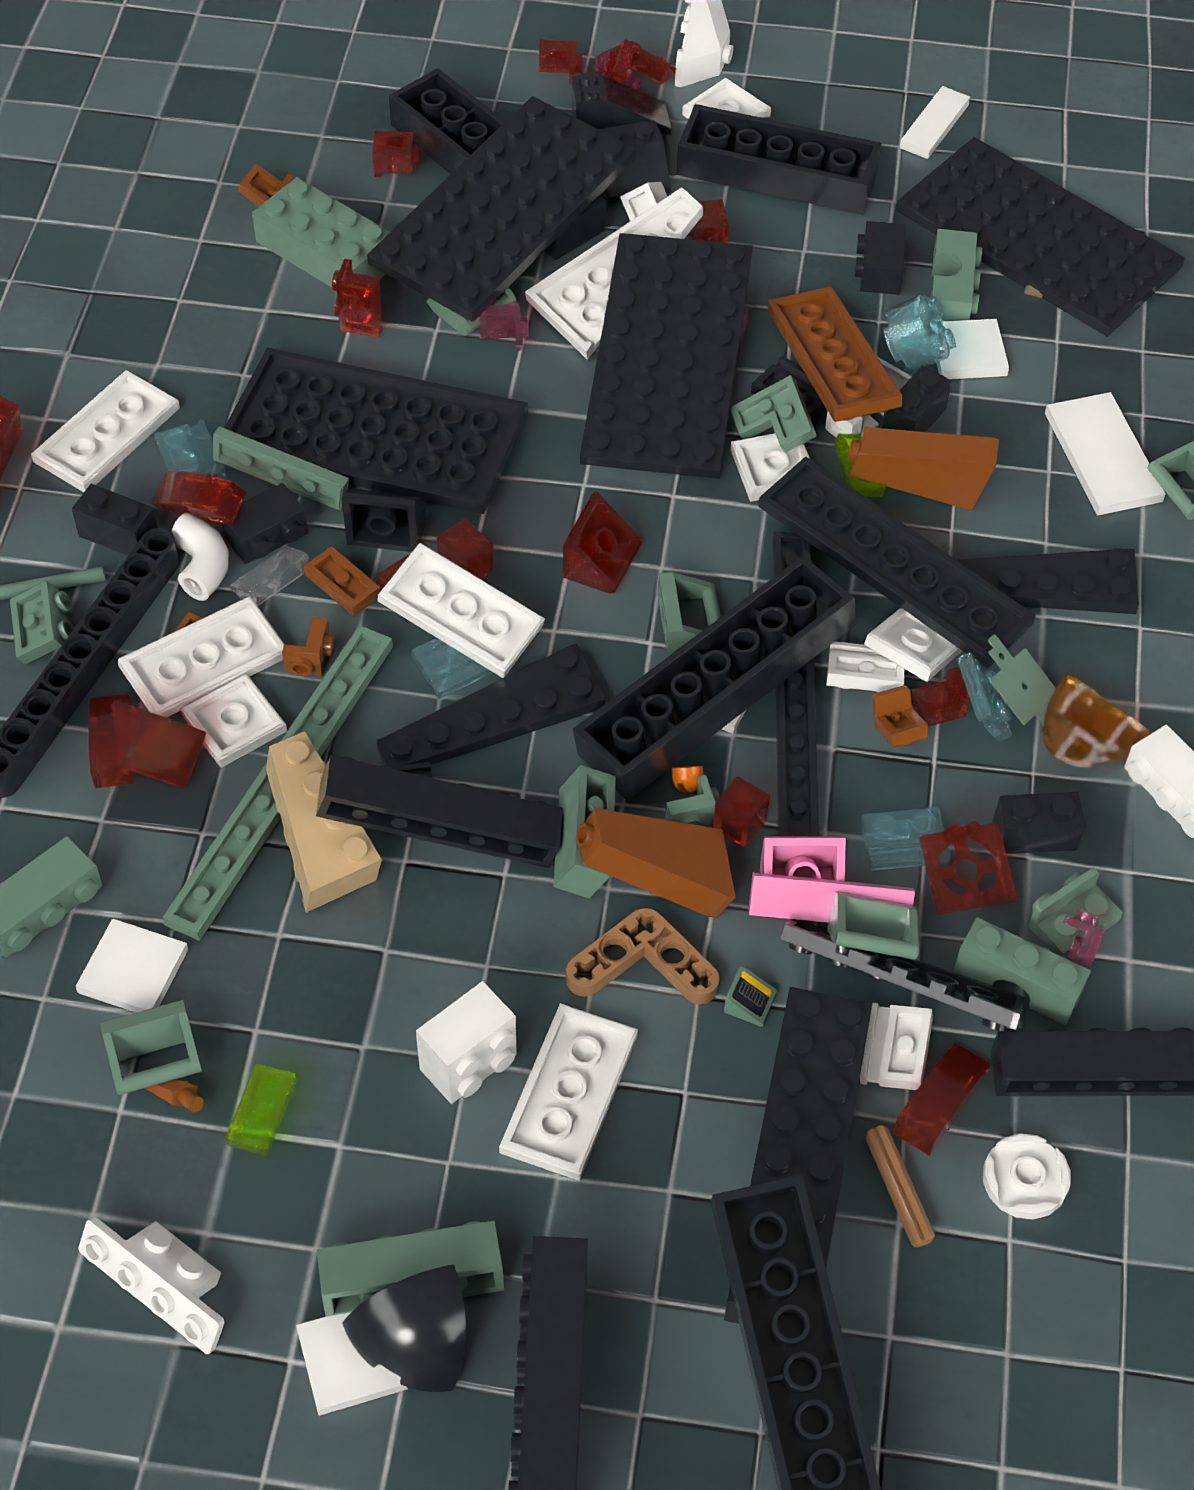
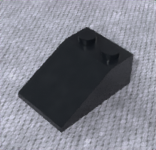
M584 72L579 74V76H571L573 117L597 129L655 120L661 135H671V125L665 102L604 75Z

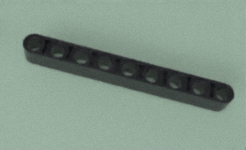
M153 528L142 536L1 727L0 798L9 797L19 790L177 570L179 557L174 535L171 531L165 528Z

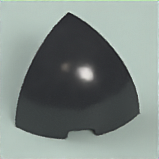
M454 1264L415 1274L384 1288L356 1307L342 1322L349 1340L361 1357L373 1368L377 1365H382L400 1376L401 1385L428 1392L452 1391L461 1373L465 1354L466 1320L461 1286Z

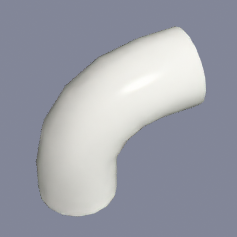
M187 512L177 519L171 531L174 535L176 547L192 556L191 562L178 575V581L188 595L199 601H205L219 587L228 571L229 551L220 532L205 521Z

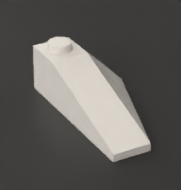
M685 0V3L689 5L681 24L680 32L685 33L682 49L677 51L675 86L683 87L719 76L724 64L730 63L733 45H729L730 29L721 0Z

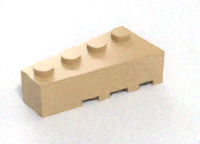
M304 731L269 746L266 771L277 811L281 816L284 827L283 833L287 846L290 848L295 876L300 884L303 895L302 901L307 913L376 881L382 859L363 827L316 817L320 781L326 766Z

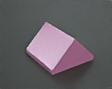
M764 836L760 873L845 881L846 838L845 836Z

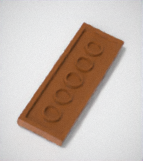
M831 286L768 300V313L834 422L848 421L855 417L882 413L890 409L902 407V394Z

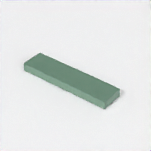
M220 426L213 434V460L275 485L284 483L292 492L342 511V494L348 490L349 478Z

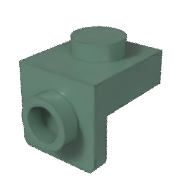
M706 775L698 776L696 796L667 802L665 820L714 827L716 810L721 809L717 788L710 787Z

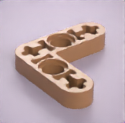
M649 908L638 909L573 957L566 968L567 987L572 993L582 997L597 993L642 957H645L687 1000L695 1004H707L717 996L720 980L715 967L665 918ZM641 924L645 928L652 925L653 931L650 934L644 930L638 934V925ZM634 937H635V946H634V944H633V942H632V939H633ZM616 944L622 946L627 953L623 958L613 960L604 954V950L606 947ZM675 948L683 953L684 958L682 961L672 964L666 962L661 954L667 949ZM595 958L597 959V962H598V964H599V965H597L596 967H595ZM692 964V969H691V973H690V972L688 971V969H689L690 965ZM592 970L591 980L585 977L577 979L578 971L586 974ZM694 977L700 982L707 979V988L702 985L694 987Z

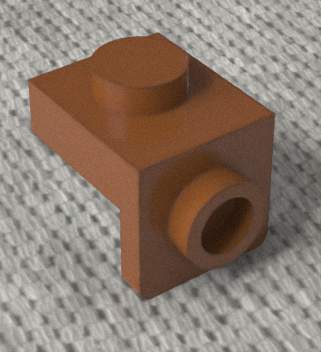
M255 164L240 183L237 191L257 206H260L290 183L294 176L288 173L283 181H280L258 164Z
M313 617L306 647L296 645L283 646L282 656L285 672L298 676L311 675L322 677L327 656L332 657L335 650V634H330L328 618Z
M906 685L873 694L874 726L892 747L909 746L915 741L928 738V724L912 708L911 691Z

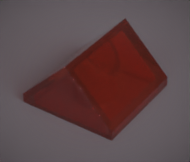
M598 492L591 494L563 544V578L612 594L616 592L643 540Z
M114 700L111 703L120 767L184 788L189 783L207 732Z

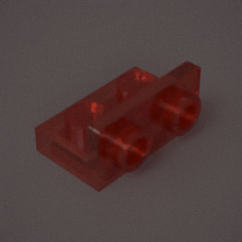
M344 259L340 270H335L332 278V290L337 291L334 315L339 317L340 331L379 338L382 331L379 277L353 273L352 260Z

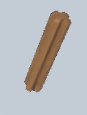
M885 1125L871 1128L867 1131V1144L910 1243L915 1248L928 1245L933 1241L935 1233L891 1133Z

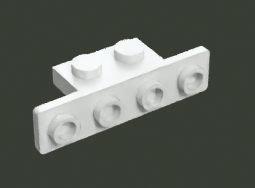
M97 1217L89 1219L86 1222L79 1244V1252L205 1354L215 1350L225 1321L223 1317L202 1302L199 1297L217 1285L221 1272L156 1221L128 1240H124Z

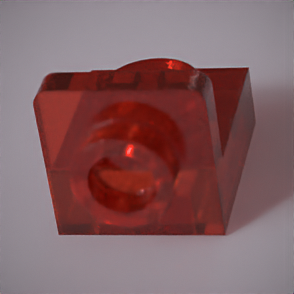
M540 39L539 72L569 73V85H571V76H576V73H582L583 54H577V41Z
M957 667L949 669L946 681L911 690V703L915 712L928 724V727L966 717L969 701L973 698L969 681L966 678H962Z

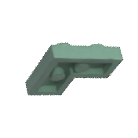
M791 375L730 407L739 435L743 439L752 438L773 427L780 447L785 452H788L817 437L797 382Z

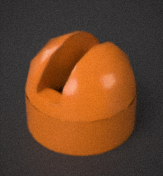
M703 766L672 767V780L677 790L683 793H694L697 790V778L703 775Z

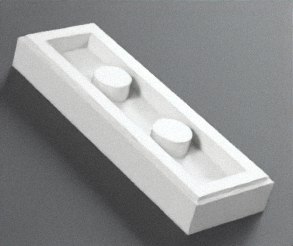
M942 86L903 136L900 148L929 159L969 106L970 96Z

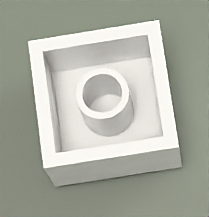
M483 981L416 1030L420 1070L451 1104L462 1096L467 1098L474 1094L480 1088L485 1078L495 1071L497 1073L504 1071L511 1065L517 1055L516 1016Z

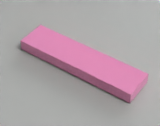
M753 872L748 913L754 916L828 923L835 891L913 905L915 890L910 887Z

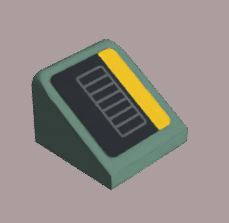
M740 966L726 996L724 1013L763 1027L777 990L748 969Z

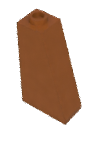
M864 427L859 440L853 439L848 450L847 460L852 461L850 476L972 511L996 467L999 439Z
M596 808L577 830L576 842L581 850L582 863L588 867L708 917L716 918L736 898L722 829Z

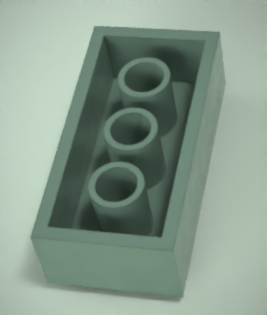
M298 177L252 212L257 243L353 301L386 275L368 264L367 254L390 231Z

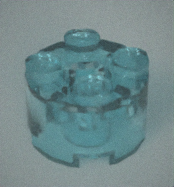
M921 294L886 309L882 314V318L888 319L889 324L888 328L883 329L888 348L896 362L903 360L906 365L904 372L907 374L918 371L922 365L928 367L948 359L950 349L956 347L953 332L949 328H945L941 318L944 311L941 302L936 296L929 298L927 295Z

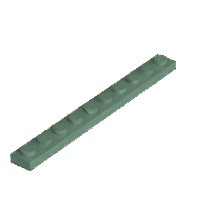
M359 625L281 741L305 731L321 757L392 650V638ZM266 764L162 917L165 926L200 941L280 820L281 816L277 811L266 771Z

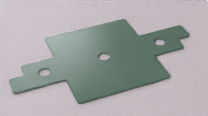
M995 634L992 635L988 642L993 648L988 653L1001 670L990 679L991 684L1023 725L1036 715L1052 738L1055 739L1061 733L1056 726L1060 719L1048 703L1059 693L1026 648L1013 658ZM999 653L1004 655V659H1000ZM1022 683L1026 684V690L1022 688ZM1046 713L1050 716L1049 720L1045 718Z

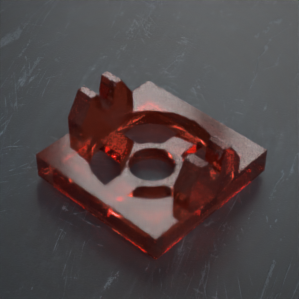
M971 821L962 827L958 823L946 828L943 832L922 835L919 838L937 915L1016 901L1017 895L998 823L980 826V823ZM967 840H972L985 846L992 853L994 859L980 861L976 856L971 855ZM951 843H954L957 858L952 862L951 866L939 868L938 862L942 852ZM961 860L972 861L977 867L978 874L976 878L964 880L958 876L956 872L957 863ZM997 871V878L993 887L980 893L977 882L981 879L982 874ZM953 879L958 884L964 886L966 894L961 896L952 892L943 883V880Z

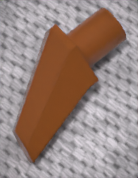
M171 1080L145 1088L171 1105L185 1107L192 1113L200 1111L204 1105V1100L197 1095L198 1086L187 1081Z

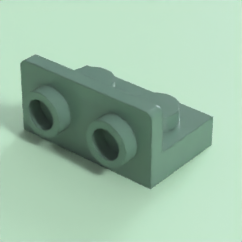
M47 580L10 599L16 658L25 665L56 649L59 650L74 630L71 618L72 602L69 596L64 591H59Z
M1094 867L1082 875L1080 872L1073 874L1064 882L1060 890L1053 895L1050 892L1043 894L1032 906L1033 913L1028 927L1051 952L1063 958L1068 957L1113 926L1122 917L1123 912L1096 885L1100 873Z

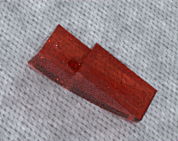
M170 471L165 472L152 505L181 515L188 512L209 523L214 520L233 525L246 492L230 480L200 473Z
M122 694L91 698L89 707L90 773L95 789L134 784L133 760L135 758L130 695Z
M954 1043L927 1075L899 1114L893 1134L930 1156L945 1132L950 1130L992 1064Z

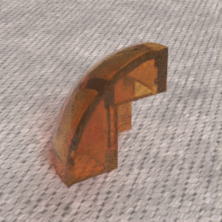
M1067 672L1051 697L1043 724V738L1048 751L1062 762L1085 768H1093L1094 763L1108 760L1119 762L1127 758L1134 744L1152 734L1151 731L1129 714L1106 701L1082 681Z

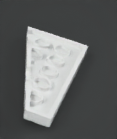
M681 187L525 291L526 300L588 360L600 345L619 233L684 239L703 216V206Z

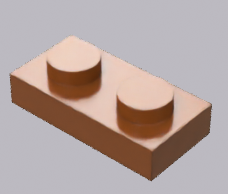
M332 546L304 565L305 575L353 617L376 601L378 594L381 592L380 586Z

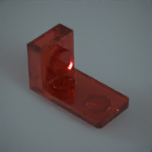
M625 39L610 51L603 75L620 82L621 80L625 81L632 69L653 81L663 84L675 75L676 68L668 64L664 58L654 56L645 51L638 43Z

